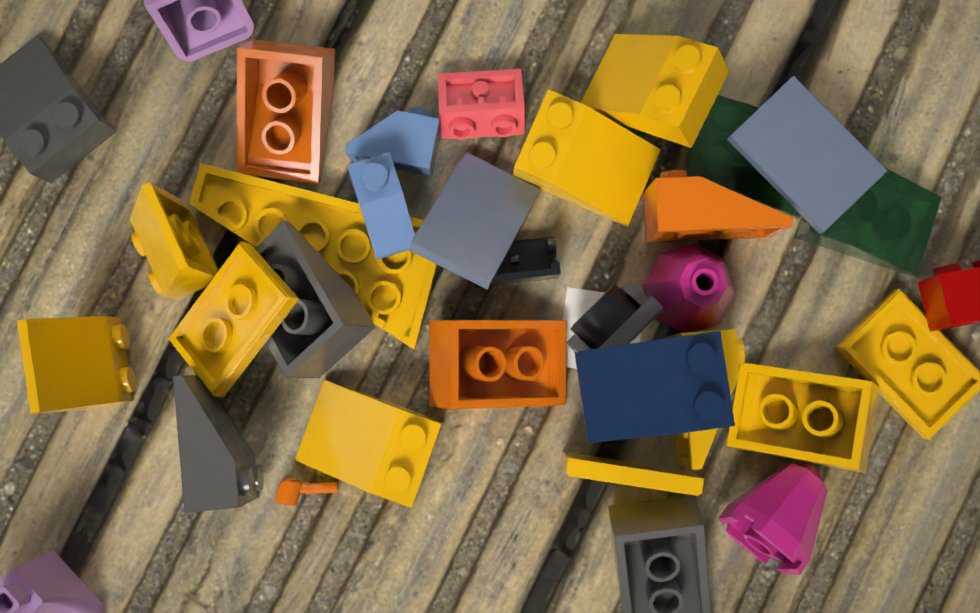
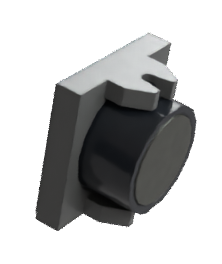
M630 280L621 288L615 284L573 324L570 330L574 335L566 344L574 352L630 344L663 311V306L653 296L648 298Z

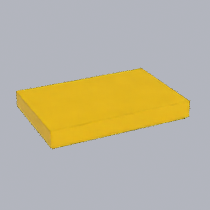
M240 241L168 339L211 394L215 397H224L298 302L299 298L250 243Z
M900 289L893 290L835 346L836 350L865 380L875 383L879 388L878 393L925 440H930L980 391V371L940 330L929 332L926 315Z
M562 452L560 467L570 477L695 496L702 494L704 478L686 470Z

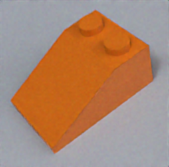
M255 39L237 47V173L315 184L321 182L334 91L335 49Z
M685 170L661 172L660 178H655L643 193L645 243L771 238L793 227V217L701 176L687 177V171Z
M429 320V406L455 410L566 405V320Z

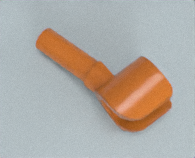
M285 478L278 485L275 501L280 504L297 506L300 493H337V482L309 483L294 478Z

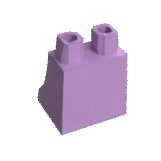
M144 0L147 11L177 58L186 62L205 57L243 41L253 34L254 23L243 0Z
M54 550L14 567L0 580V613H104L102 602Z

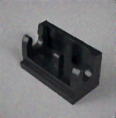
M552 236L515 240L490 286L558 279L561 271L560 262L557 260L556 238Z

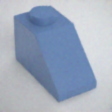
M409 108L408 112L396 111L347 143L345 153L350 161L358 162L390 152L395 170L432 177L441 133L440 119L433 118L434 113L421 108Z
M390 152L348 164L351 183L376 259L379 260L408 251L415 234Z

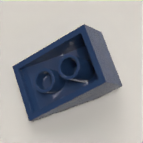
M720 331L574 352L587 443L688 433L735 426Z

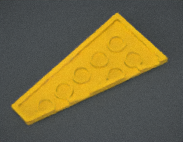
M200 163L189 202L190 205L255 247L283 220L289 221L354 290L373 323L416 350L437 264L409 250L377 260L358 203ZM410 217L414 234L416 235L424 220Z

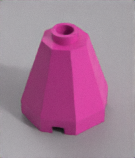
M695 243L659 254L652 270L642 285L645 295L648 298L653 296L663 306V311L654 320L670 326L679 333L696 332L719 325L736 295L726 260Z
M795 463L787 464L728 504L718 519L721 524L730 523L726 528L728 535L756 559L767 564L772 557L780 562L776 570L785 575H801L811 559L827 495V489L822 481L823 476L817 469L807 463H800L799 465Z

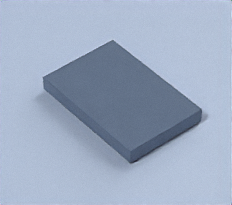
M795 76L791 77L727 139L819 234L825 232L887 172L876 158Z
M465 152L411 241L409 251L488 290L541 189Z

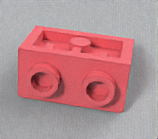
M521 69L438 73L439 119L442 139L464 140L479 137H509L525 133V106Z

